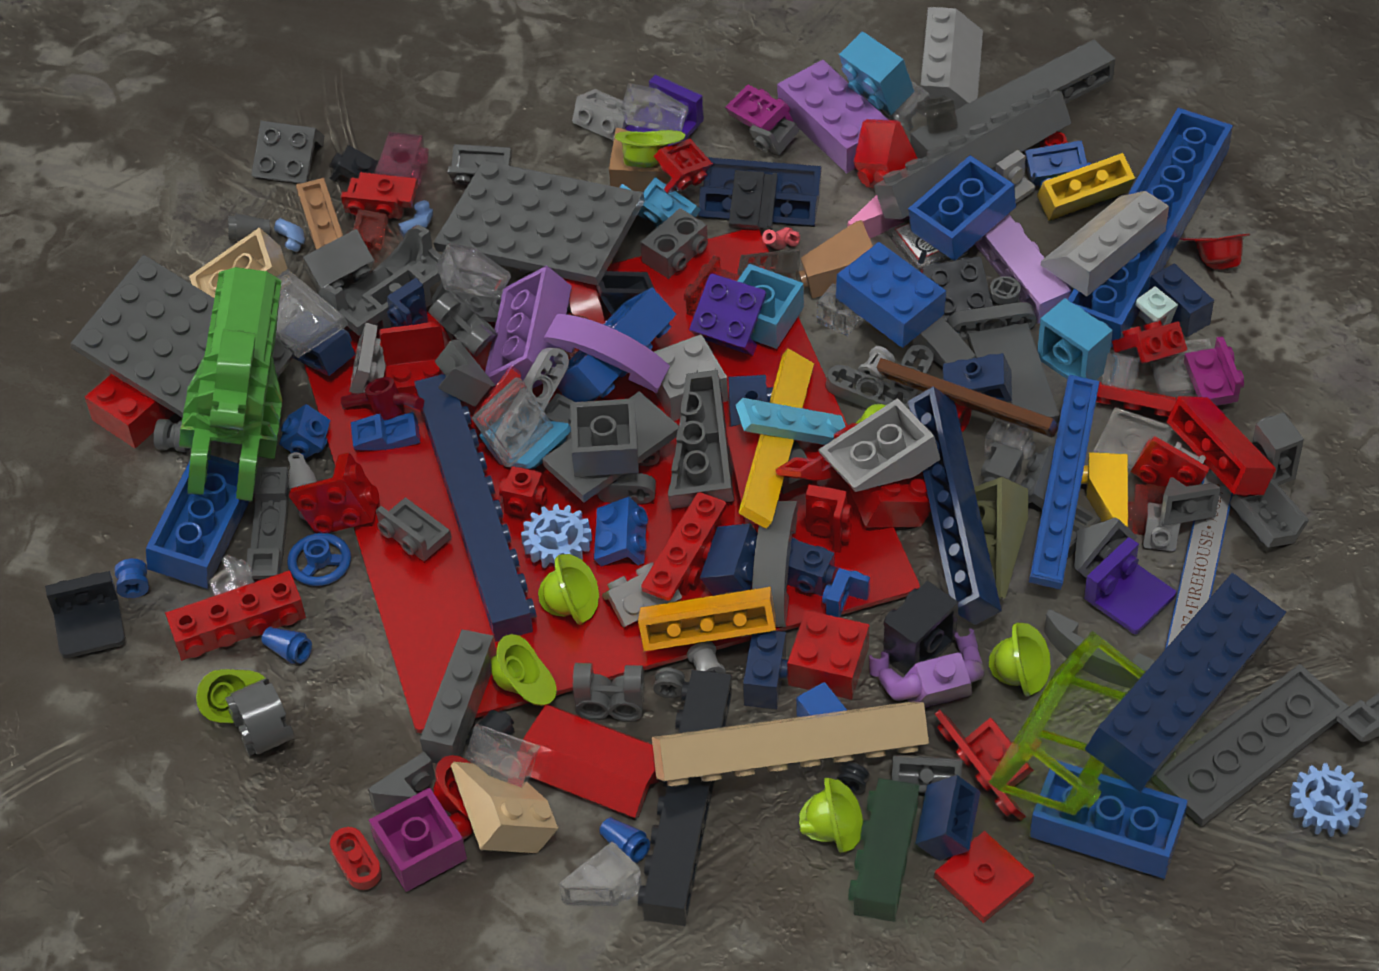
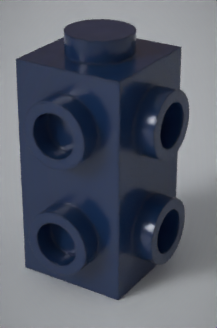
M792 537L787 585L796 587L805 593L823 596L826 585H832L838 571V567H835V553L828 551L824 547L813 546Z

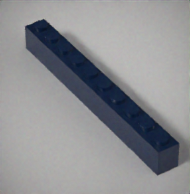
M445 374L414 381L417 396L423 398L425 402L420 410L495 642L500 641L504 636L510 634L519 636L533 632L532 618L537 617L532 598L527 600L524 593L528 592L526 579L523 573L517 574L516 568L520 567L515 548L509 549L507 543L511 542L510 532L507 524L501 525L499 519L503 518L502 508L499 499L494 501L491 495L495 494L494 484L491 476L485 477L483 471L487 470V465L483 452L477 453L476 447H479L476 430H469L468 424H472L469 409L467 406H461L460 402L462 400L438 388L446 378Z

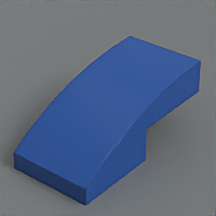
M414 412L384 420L379 413L351 422L352 440L355 450H387L421 443L418 418Z

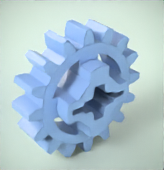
M554 504L551 511H548L543 506L541 507V515L532 512L530 514L531 522L524 521V531L521 532L524 552L531 555L533 563L541 559L542 567L544 568L549 563H554L555 567L554 560L558 555L571 554L582 560V551L590 550L589 541H592L589 520L588 518H582L580 510L572 514L571 506L569 505L564 510H559L558 504Z
M1323 763L1321 771H1318L1313 765L1309 766L1308 774L1300 772L1297 782L1292 784L1289 805L1295 807L1293 816L1294 818L1304 817L1302 824L1304 828L1311 824L1316 826L1315 834L1319 835L1322 829H1327L1329 836L1333 837L1335 829H1339L1345 835L1348 833L1350 825L1357 828L1360 818H1364L1367 808L1365 804L1368 797L1366 793L1362 792L1364 784L1363 782L1353 783V772L1343 775L1341 773L1342 766L1338 765L1334 771L1329 770L1327 763ZM1311 788L1312 792H1310L1309 797L1306 798L1305 793ZM1347 802H1351L1350 809L1346 811Z

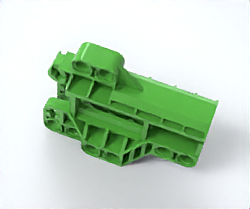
M234 267L219 272L205 355L187 389L180 428L179 447L191 449L188 494L204 495L212 441L242 444L236 499L253 500L259 457L275 459L282 396L274 365L273 352L282 280L267 271Z

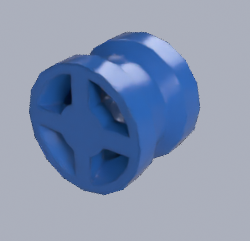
M130 558L120 561L115 566V577L118 579L116 590L121 597L137 598L148 592L149 582L146 578L147 566L145 562Z

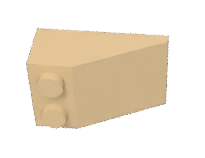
M260 227L189 276L192 285L215 298L219 272L234 267L269 272L282 280L280 294L293 286L280 245Z
M463 762L452 763L451 769L480 850L538 853L557 831L558 827L548 800L511 767Z

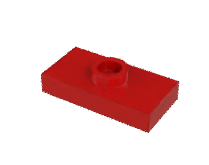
M360 172L355 193L396 197L399 199L400 207L412 208L418 181L417 178Z

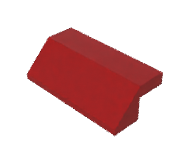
M549 704L544 706L524 736L513 768L516 772L634 818L640 816L649 785L659 782V779L656 777L653 744Z

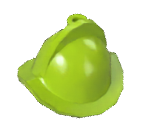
M561 554L554 560L556 570L549 573L541 582L538 591L539 602L544 610L552 615L562 617L572 615L576 623L581 625L593 616L598 607L599 590L597 580L590 567L580 558L571 554Z
M1028 623L1013 624L1012 637L1004 639L997 644L989 656V667L993 676L1000 682L1008 685L1021 686L1026 697L1043 688L1048 680L1051 669L1050 652L1046 640L1036 628Z
M824 778L825 789L811 797L804 804L800 812L799 825L801 833L817 841H836L839 852L852 850L859 843L863 831V817L858 800L850 788L841 781Z

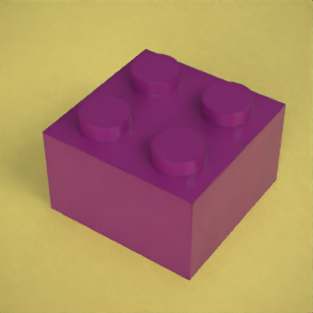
M430 788L369 819L373 840L405 892L467 860L462 836Z

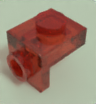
M358 209L353 230H358L369 252L371 249L381 251L389 217L386 214Z
M1135 484L1133 502H1128V521H1132V532L1134 534H1145L1148 502L1163 504L1166 486Z

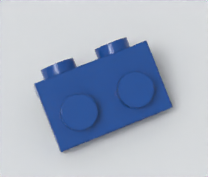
M1082 141L1029 149L1024 152L1029 180L1035 186L1040 185V187L1046 180L1091 165L1090 162L1087 163Z
M629 496L597 508L594 560L600 566L629 557L637 565L644 563L645 550L647 548L645 539L648 516L644 508L639 506Z

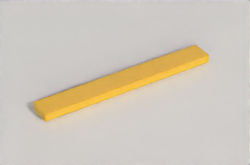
M787 349L782 355L769 403L802 408L814 363ZM760 434L739 514L767 529L773 521L784 477L776 474V468L788 462L794 439Z

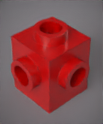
M514 466L511 467L508 477H504L501 480L499 495L503 497L505 514L531 519L530 514L532 512L538 514L541 505H544L548 492L547 487L544 486L541 472Z

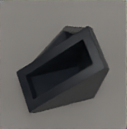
M606 271L599 284L596 285L598 293L611 315L627 300L651 287L654 288L648 272Z

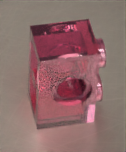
M389 132L375 174L417 178L419 186L422 178L421 169L423 165L427 164L429 156L428 148H424L423 136Z

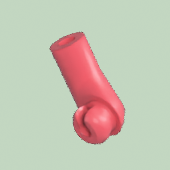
M786 227L777 232L766 230L762 235V239L773 249L781 250L787 244L791 247L797 246L800 241V234L797 231H793L792 228Z

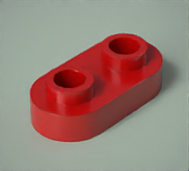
M344 827L337 830L330 839V848L334 859L349 884L359 890L374 887L381 879V867L379 860L362 832L353 827ZM347 847H354V849L350 851H344V849ZM363 872L370 873L369 875L364 877L359 876Z

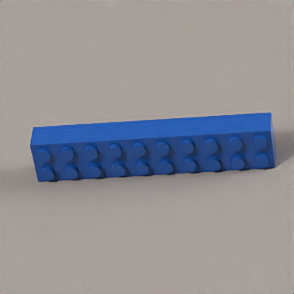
M1177 108L1128 193L1129 195L1147 191L1169 205L1166 231L1090 295L1085 296L1075 288L1068 298L1070 302L1080 306L1085 312L1097 320L1106 323L1113 330L1111 347H1113V340L1123 337L1122 331L1131 328L1140 312V309L1135 306L1136 300L1149 291L1151 276L1163 270L1179 238H1181L1228 153L1233 125Z

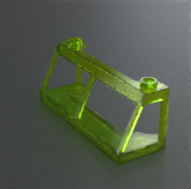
M1091 631L1056 669L989 780V783L1001 792L1075 815L1084 805L1090 808L1102 793L1098 789L1101 783L1098 777L1105 765L1090 755L1077 777L1040 748L1043 741L1038 737L1087 752L1084 750L1087 746L1086 743L1043 730L1069 684L1106 694L1120 700L1128 693L1074 677L1098 647L1138 679L1143 676L1145 671L1095 632ZM1032 756H1035L1073 787L1064 803L1006 785V783Z

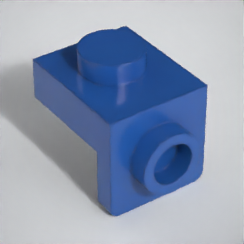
M839 568L832 585L827 584L823 593L822 603L826 604V615L840 618L849 596L868 600L870 595V577L858 571H848Z

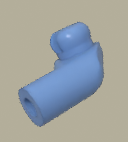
M428 201L417 202L414 205L416 210L414 218L398 224L402 237L405 236L409 229L416 225L423 226L424 228L428 227L433 216V209L430 208Z
M282 218L276 221L274 231L288 237L285 247L295 252L300 251L301 245L305 243V235L302 228Z

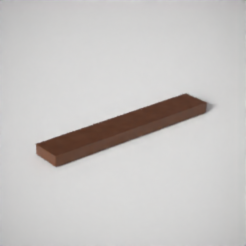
M880 358L877 364L878 372L885 379L922 392L934 386L952 399L955 404L1051 438L1057 432L1058 426L1055 420L1048 416Z

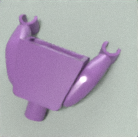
M969 629L970 634L964 637H960L958 632L955 633L959 652L919 662L904 677H901L893 669L889 668V655L887 653L881 652L880 659L869 655L870 674L879 677L881 684L892 699L924 703L925 708L972 696L971 682L982 679L985 670L973 629Z

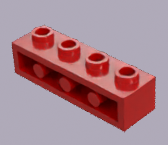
M1178 396L1167 420L1171 428L1198 456L1204 455L1206 457L1204 463L1233 494L1241 496L1264 495L1276 471L1274 465L1208 397Z
M290 570L165 613L181 661L199 657L203 653L221 647L231 646L235 642L253 636H260L268 627L279 628L285 625H292L306 618L302 600Z

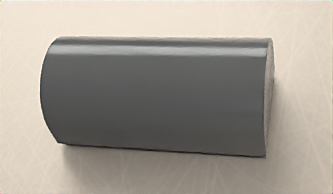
M893 755L891 790L926 792L927 785L954 775L961 777L962 759Z

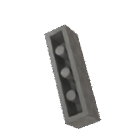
M461 630L420 737L422 752L428 755L432 763H438L443 757L449 755L461 757L466 744L465 741L469 736L468 733L471 730L492 674L491 658L496 655L493 635Z

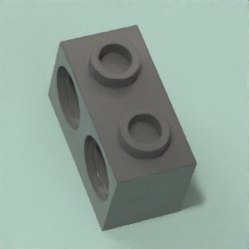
M679 208L640 242L642 262L669 279L677 271H681L695 255L705 250L708 245L707 224Z

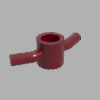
M391 377L375 379L366 386L365 392L341 397V404L344 409L370 404L374 414L380 413L384 420L399 415L404 410V405L420 410L425 403L421 397L399 392Z

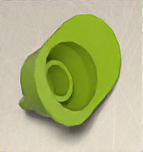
M675 130L625 131L616 133L615 138L622 142L625 165L647 168L659 163L653 156L660 148L666 147L668 144L680 142L685 139L686 135Z
M514 634L504 636L498 643L497 654L491 658V673L494 681L503 690L520 694L532 704L541 706L550 704L556 697L557 688L549 670L525 639Z
M214 670L204 676L198 685L196 692L197 707L201 714L210 721L233 723L225 698L230 696V693L258 682L265 677L258 672L250 670Z

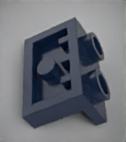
M414 278L387 296L389 309L387 315L390 319L391 328L428 323L424 286L417 278Z

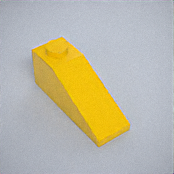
M1089 452L1088 465H1084L1081 484H1087V499L1098 517L1101 518V522L1116 517L1128 527V454Z

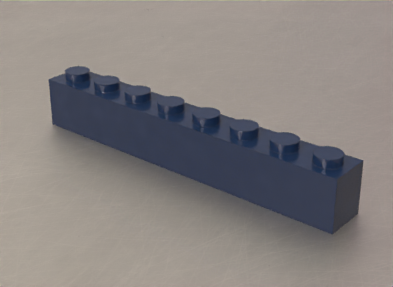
M933 386L909 400L908 404L914 416L934 435L940 460L925 469L923 475L949 596L958 601V615L976 625L1002 610L956 404Z

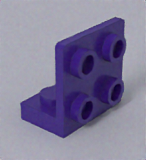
M654 75L649 80V104L634 118L625 130L634 132L675 130L686 135L685 139L681 140L684 141L704 120L703 97L669 80Z
M710 274L689 330L695 336L702 335L705 341L753 356L757 344L751 339L767 293L763 289L716 274Z
M1128 537L1087 576L1084 599L1133 634H1138L1176 597V590L1138 565L1139 543Z

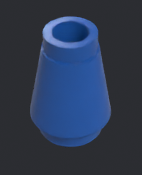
M268 627L262 635L263 645L291 664L303 663L311 653L312 642L305 633Z
M612 817L607 818L600 826V835L604 837L624 861L636 863L642 860L648 853L650 840L644 831L615 820Z

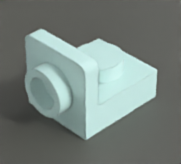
M1155 286L1136 300L1135 306L1140 309L1138 316L1147 324L1161 320L1163 326L1171 323L1178 304Z

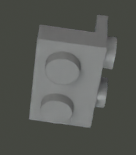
M653 562L637 569L636 573L638 576L629 581L623 576L607 584L609 590L602 597L605 601L609 599L623 628L638 621L640 607L672 603L682 598L678 589L670 601L642 591L641 584L654 565Z

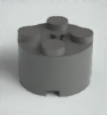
M268 677L232 692L230 696L225 698L230 716L235 727L239 728L242 742L249 756L253 754L259 755L295 739L291 725H286L285 710Z

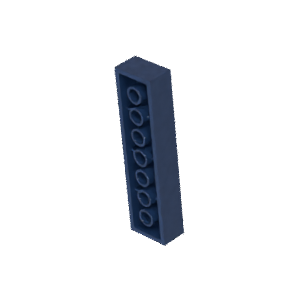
M1231 573L1098 726L1084 750L1141 792L1269 639L1287 612L1237 575Z

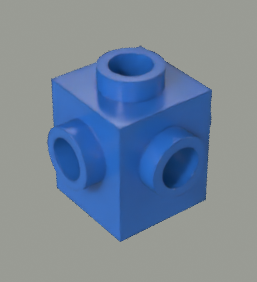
M305 404L288 415L282 424L281 431L283 433L279 445L291 453H301L304 459L314 453L318 454L327 443L326 434L331 420Z

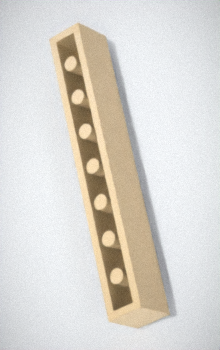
M915 701L652 737L657 779L667 781L668 786L688 784V778L701 776V781L722 779L721 773L734 771V776L755 774V768L767 767L768 772L783 771L788 769V763L800 762V767L821 765L820 759L833 757V762L854 760L853 754L865 753L866 758L881 757L886 755L885 750L894 748L898 749V753H910L918 751V745L929 744L924 703Z

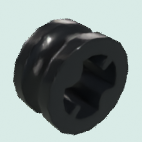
M842 764L839 769L840 775L837 776L836 780L841 781L850 788L853 794H862L866 790V782L869 780L870 773L859 764Z

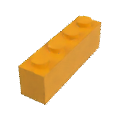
M771 587L640 607L638 623L644 651L776 631V614Z

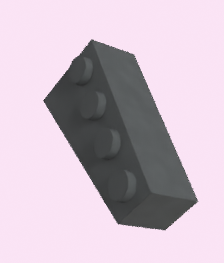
M718 370L688 373L685 379L680 411L681 418L676 437V451L673 458L672 477L668 490L671 509L689 507L699 492L725 502L735 501L722 387Z

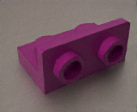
M749 84L725 107L728 114L749 127L754 125L770 131L782 118L794 122L789 114L791 109L785 101L780 98L776 100L764 89L760 88L758 90Z
M1223 336L1216 337L1215 348L1184 354L1183 362L1197 397H1208L1215 405L1238 402L1240 389L1244 388V376L1241 370H1237L1234 364L1233 349L1231 346L1227 347Z

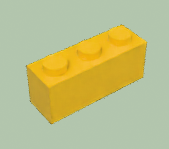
M1121 153L1044 181L1037 197L1048 221L1127 193L1135 180V176L1124 154Z

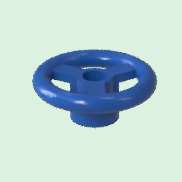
M315 533L300 539L291 548L288 554L287 565L292 576L300 583L309 586H324L337 581L346 573L351 562V552L348 545L340 537L328 533ZM329 543L336 546L341 554H331ZM304 549L308 564L300 571L297 566V558ZM327 565H339L328 575L312 576L318 569L324 568Z

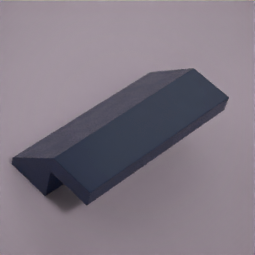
M707 157L713 164L706 171L708 176L704 180L703 187H700L699 209L701 211L698 213V216L729 219L735 170L764 172V174H778L773 222L815 225L820 196L822 166Z

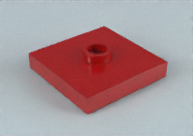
M985 830L971 841L969 851L953 856L934 872V878L983 923L1034 882V875Z

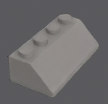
M928 7L920 85V110L953 112L964 104L978 99L983 30L956 8Z
M1147 191L1120 196L1045 257L1040 265L1085 296H1088L1166 231L1169 205Z

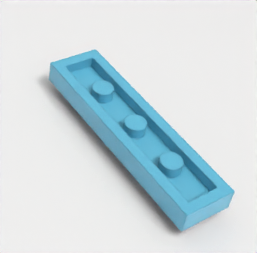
M742 398L736 404L743 430L747 432L826 445L834 440L836 432L846 427L841 415Z

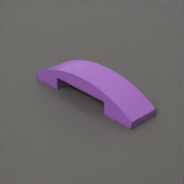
M557 314L544 336V341L572 353L574 348L630 373L628 380L656 393L670 368V365L661 357L633 338L606 325L585 318Z

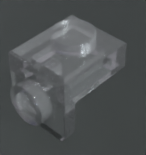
M228 555L222 558L225 568L208 581L215 596L254 583L251 576L253 572L248 563Z

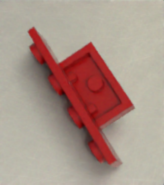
M701 492L696 494L641 584L643 592L670 601L677 589L681 595L687 596L691 587L698 585L714 538L713 529L726 509L725 501Z
M938 710L935 715L941 722L937 726L939 731L949 742L953 739L960 746L956 752L967 766L970 767L974 764L979 771L975 777L988 792L993 789L999 798L995 800V803L1007 817L1013 814L1022 821L1026 815L1009 795L1008 791L1034 771L1033 768L991 717L965 738L953 721L941 710Z

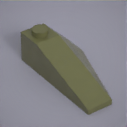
M1004 477L974 487L999 600L1006 598L1028 520V488Z

